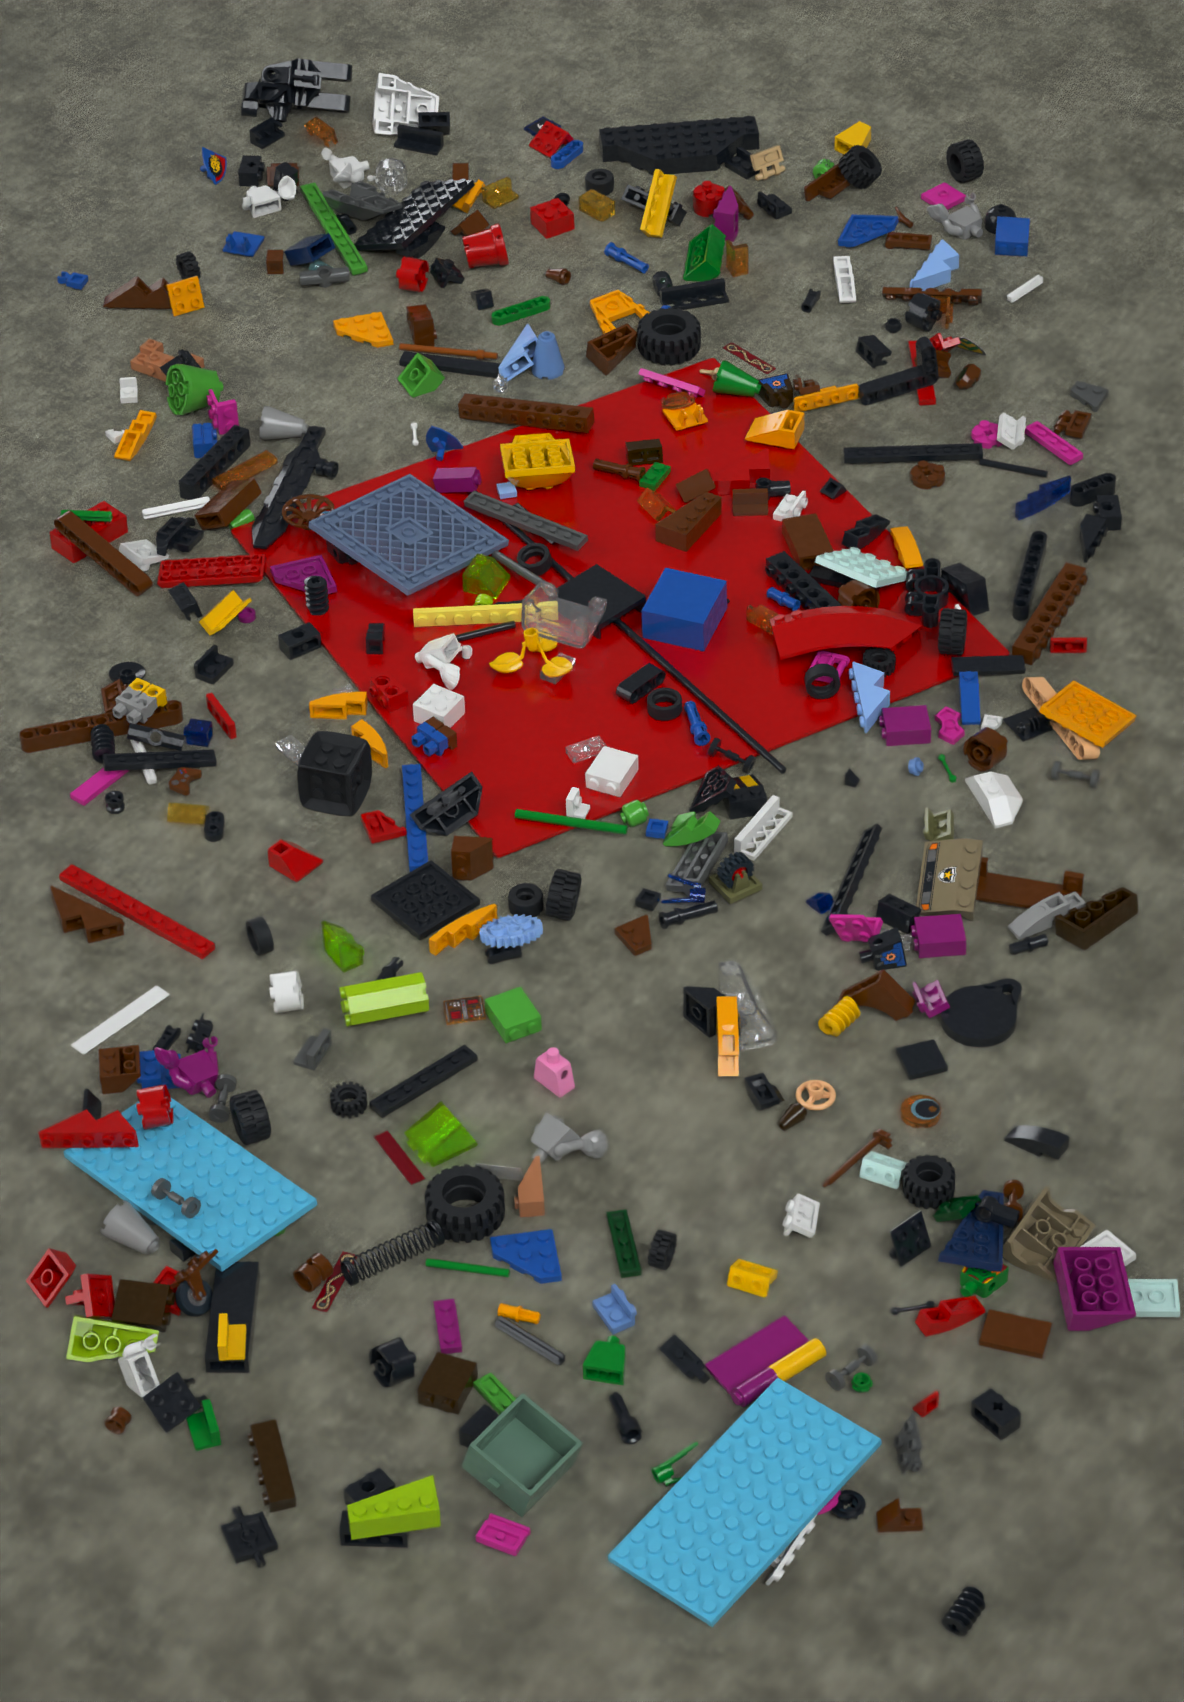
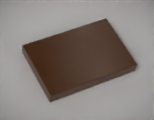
M989 1309L979 1340V1346L1043 1359L1052 1329V1322Z

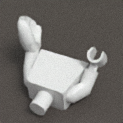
M324 148L321 152L325 160L329 159L330 175L333 177V181L338 182L343 189L351 186L352 183L364 180V171L370 169L367 160L359 162L354 156L338 158L328 148Z
M286 175L280 180L278 191L272 190L266 185L258 188L252 186L246 192L247 197H243L242 208L250 210L253 218L280 211L281 199L292 200L295 198L297 192L296 183L291 177Z
M452 633L429 641L420 652L415 654V659L418 663L423 662L427 669L435 668L439 670L443 683L447 689L452 691L459 682L460 668L450 662L459 651H462L463 658L470 659L472 647L469 645L461 646L455 634Z
M152 1334L144 1341L141 1340L127 1345L122 1353L123 1357L118 1359L127 1386L140 1397H144L160 1385L146 1349L153 1350L161 1344V1342L156 1344L153 1341V1338L158 1336L157 1334Z

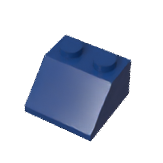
M997 216L995 255L1027 257L1030 218Z

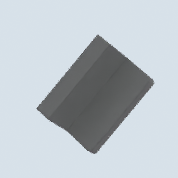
M323 1028L318 1037L309 1036L295 1057L294 1065L315 1071L332 1045L331 1030Z

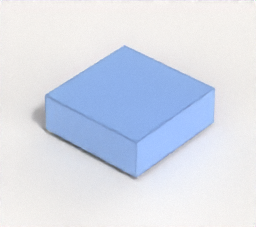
M511 482L496 484L500 499L517 497L516 487Z

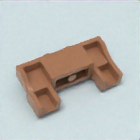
M149 338L140 346V353L130 361L131 369L166 382V375L160 367L175 357L163 353V343ZM191 354L200 367L204 368V358Z

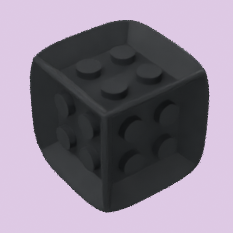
M331 731L315 732L308 741L298 764L297 783L302 806L327 814L353 816L362 805L371 784L372 758L368 741L343 733Z

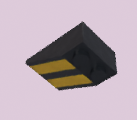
M753 774L734 777L733 779L736 781L734 793L731 797L723 799L730 820L755 816L767 802V795L763 785Z

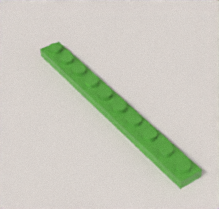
M316 183L301 185V193L325 232L330 234L336 250L351 274L359 275L368 272V266L335 213L329 207Z

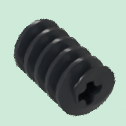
M321 576L307 577L304 580L306 607L312 615L325 614L329 610L327 581Z
M99 724L92 728L90 736L93 759L103 764L102 755L114 754L116 749L113 731L106 724Z
M966 1586L941 1620L944 1628L957 1636L965 1637L968 1634V1630L973 1627V1624L981 1615V1611H984L986 1608L983 1593L975 1587Z

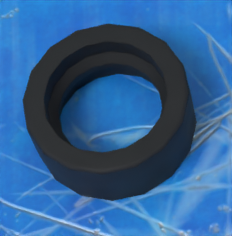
M528 544L520 549L517 554L518 564L537 576L544 574L552 566L551 554L548 547L544 544ZM544 556L541 561L535 564L525 563L530 557Z
M818 664L809 668L805 673V686L807 693L811 697L826 699L839 691L841 684L835 667L829 664ZM828 676L833 678L831 683L826 686L818 687L812 685V682L818 677Z
M671 688L653 690L647 697L648 714L652 718L661 721L677 718L682 712V696L678 691ZM665 701L673 703V705L669 707H661L655 705L656 703Z
M259 916L246 921L247 936L254 952L260 956L273 951V937L265 919Z

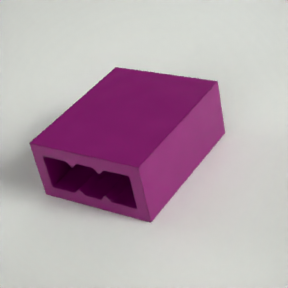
M926 705L882 708V716H879V727H883L881 728V737L885 739L886 746L931 743V725Z
M961 914L914 917V925H911L910 930L911 937H915L913 939L914 951H918L919 958L966 955V936Z

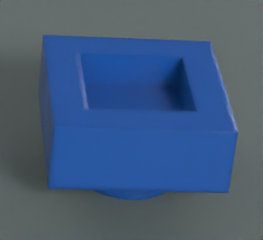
M649 819L646 837L665 839L668 821Z

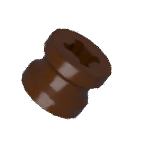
M114 1407L110 1412L111 1416L107 1417L104 1423L106 1428L112 1433L122 1434L126 1429V1425L130 1423L132 1416L126 1409Z

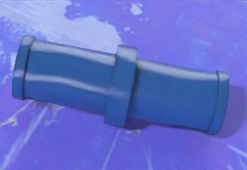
M774 587L768 589L767 597L777 601L779 605L786 606L793 611L800 608V601L790 597L788 593L781 592Z

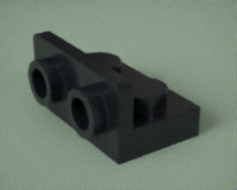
M741 147L737 148L736 156L725 161L726 168L745 179L760 173V170L754 171L750 158L752 154Z
M762 191L758 192V206L776 220L792 214V208L774 193L765 195Z
M213 645L195 662V678L214 685L234 665V660L219 654L218 646Z

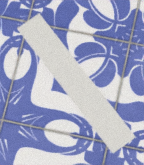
M156 985L75 1041L71 1046L84 1055L170 994Z

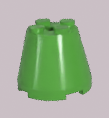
M185 364L171 365L168 369L166 385H169L170 397H167V401L175 415H185L209 407L206 398L209 395V389L213 390L219 403L220 392L223 391V383L219 381L215 370Z

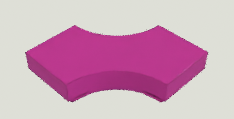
M945 706L935 715V721L942 727L938 738L954 745L965 736L964 729L958 724V721L961 719V713Z

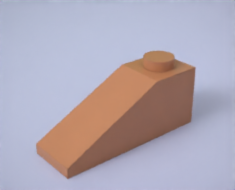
M535 1156L518 1186V1196L514 1197L515 1209H519L520 1217L545 1216L540 1156Z

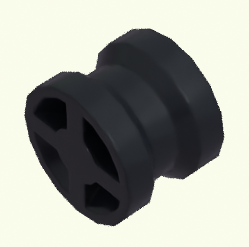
M120 791L108 792L105 795L107 811L111 814H119L124 811L123 793Z

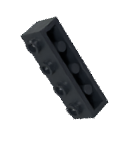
M627 185L621 199L629 205L645 211L649 192H645V189L637 185L636 187ZM677 202L671 203L666 221L680 226L687 211L682 209L683 205Z

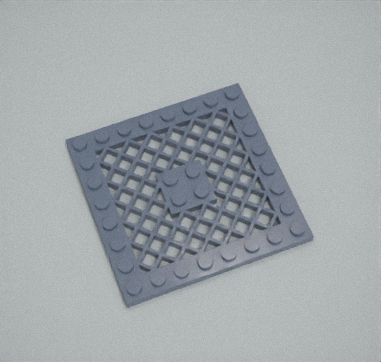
M411 474L309 521L308 526L311 530L407 596L492 554L496 550L498 551L508 546L509 543L507 538Z

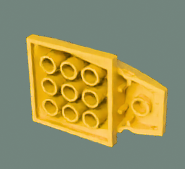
M550 433L517 435L512 443L500 444L505 478L516 487L526 488L527 490H534L538 487L549 489L554 485L563 483L575 472L569 439L555 440Z

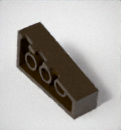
M1121 887L1103 895L1099 901L1091 900L1083 908L1077 909L1075 907L1069 910L1067 915L1062 916L1059 914L1055 916L1056 935L1085 951L1138 914V895Z
M276 1419L251 1424L250 1433L247 1434L249 1446H252L253 1449L252 1458L254 1466L258 1467L257 1479L259 1486L263 1485L262 1499L264 1506L268 1505L270 1513L296 1507V1496Z

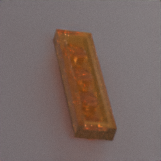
M265 450L213 478V485L222 490L230 481L249 479L277 464V457Z

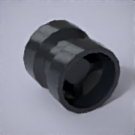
M320 458L316 464L315 471L317 475H327L328 478L334 479L338 473L339 465L338 462H328L327 459Z

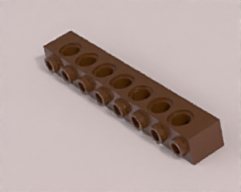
M467 393L464 394L458 403L461 419L588 433L595 423L592 407Z
M1065 563L1013 644L1012 655H1023L1024 663L1031 666L1036 659L1040 658L1042 649L1047 647L1049 638L1053 637L1056 627L1059 628L1062 618L1067 615L1068 608L1073 606L1075 597L1080 595L1082 586H1085L1088 576L1086 575L1085 567Z

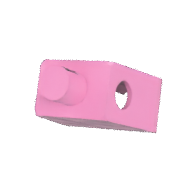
M549 1048L545 1053L537 1057L534 1071L535 1080L559 1098L575 1088L571 1064L559 1054L557 1048Z

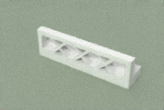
M772 795L735 837L734 852H742L748 859L755 861L793 817V812L779 807L780 797ZM777 814L785 816L784 818L775 819ZM767 826H775V828L771 830L765 829V827ZM765 836V840L756 841L757 837ZM755 847L756 849L753 853L746 851L748 848Z

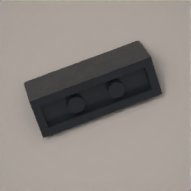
M401 124L397 127L398 139L394 143V148L438 155L444 146L443 132Z

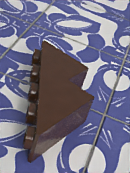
M136 276L107 295L103 307L172 309L166 286L169 283L164 278H161L148 287Z
M50 886L52 902L63 933L83 929L88 944L124 935L123 926L125 924L120 917H116L105 910L93 906L89 902L70 895L60 888Z

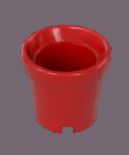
M499 223L491 225L489 229L462 237L469 269L497 264L500 266L509 265Z

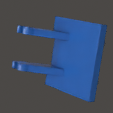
M234 231L233 234L226 236V245L223 248V252L253 257L265 237Z

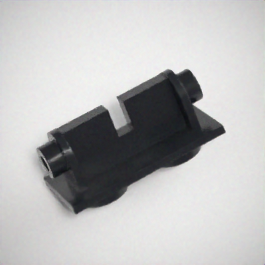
M202 1013L199 1020L195 1019L191 1030L194 1033H190L185 1044L189 1046L186 1053L189 1052L190 1048L196 1053L205 1049L203 1040L205 1037H210L214 1027L212 1021L203 1019L205 1013Z

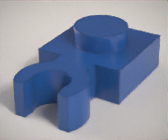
M62 271V277H57L58 283L80 290L89 281L88 275L75 272L70 275L68 272Z

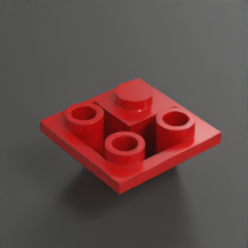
M282 839L267 849L269 866L296 883L323 863V859L296 843Z

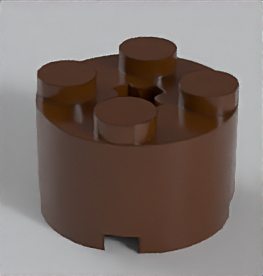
M856 579L848 582L846 585H842L838 591V602L842 606L878 608L880 603L879 593L871 586Z
M985 727L965 741L963 747L964 755L968 756V762L973 768L978 771H986L1005 759L1008 741L1005 736L1000 735L997 731Z

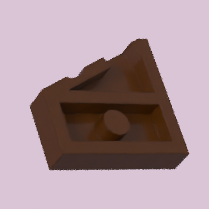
M647 914L614 928L615 935L634 956L652 949Z

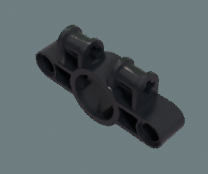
M935 558L927 559L924 563V569H911L906 573V579L908 580L906 582V589L909 593L905 596L906 605L904 610L908 615L922 616V624L927 628H933L938 625L939 609L947 605L949 584L944 578L940 577L941 563ZM934 591L938 592V594H926L924 592Z

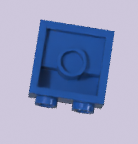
M154 1050L140 1052L141 1076L137 1079V1083H141L142 1089L157 1085H166L168 1089L180 1088L173 1084L169 1070L157 1061Z

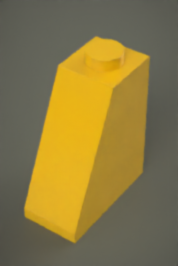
M859 121L836 135L834 150L845 154L854 145H862L867 148L871 141V126Z

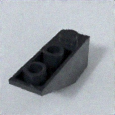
M1086 514L1080 523L1079 539L1084 563H1087L1090 557L1094 556L1096 547L1100 546L1102 538L1107 535L1108 527L1106 526L1105 518Z

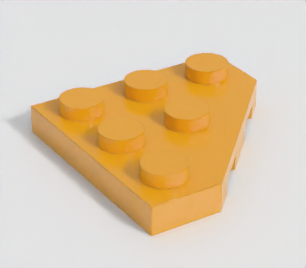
M372 312L371 314L333 320V326L338 336L343 337L347 335L354 341L361 343L366 341L377 348L393 345V338L382 312Z

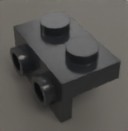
M436 258L431 265L430 273L441 288H445L448 281L463 283L465 278L452 260Z

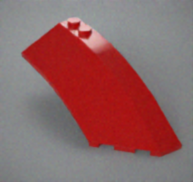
M832 606L803 611L796 610L791 614L777 615L770 619L780 660L818 650L839 647L889 648L893 652L897 649L896 645L898 643L903 644L912 637L911 633L914 631L919 632L923 629L919 618L881 608L864 606Z

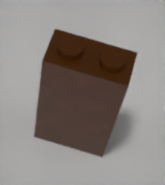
M255 478L230 481L194 516L202 530L226 527L262 492Z
M817 514L782 519V534L794 561L804 570H811L814 565L822 566L815 563L816 557L824 553H832L834 550Z

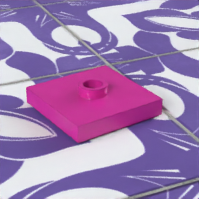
M945 182L921 194V199L928 204L937 205L941 203L947 210L964 202L966 197L965 194Z

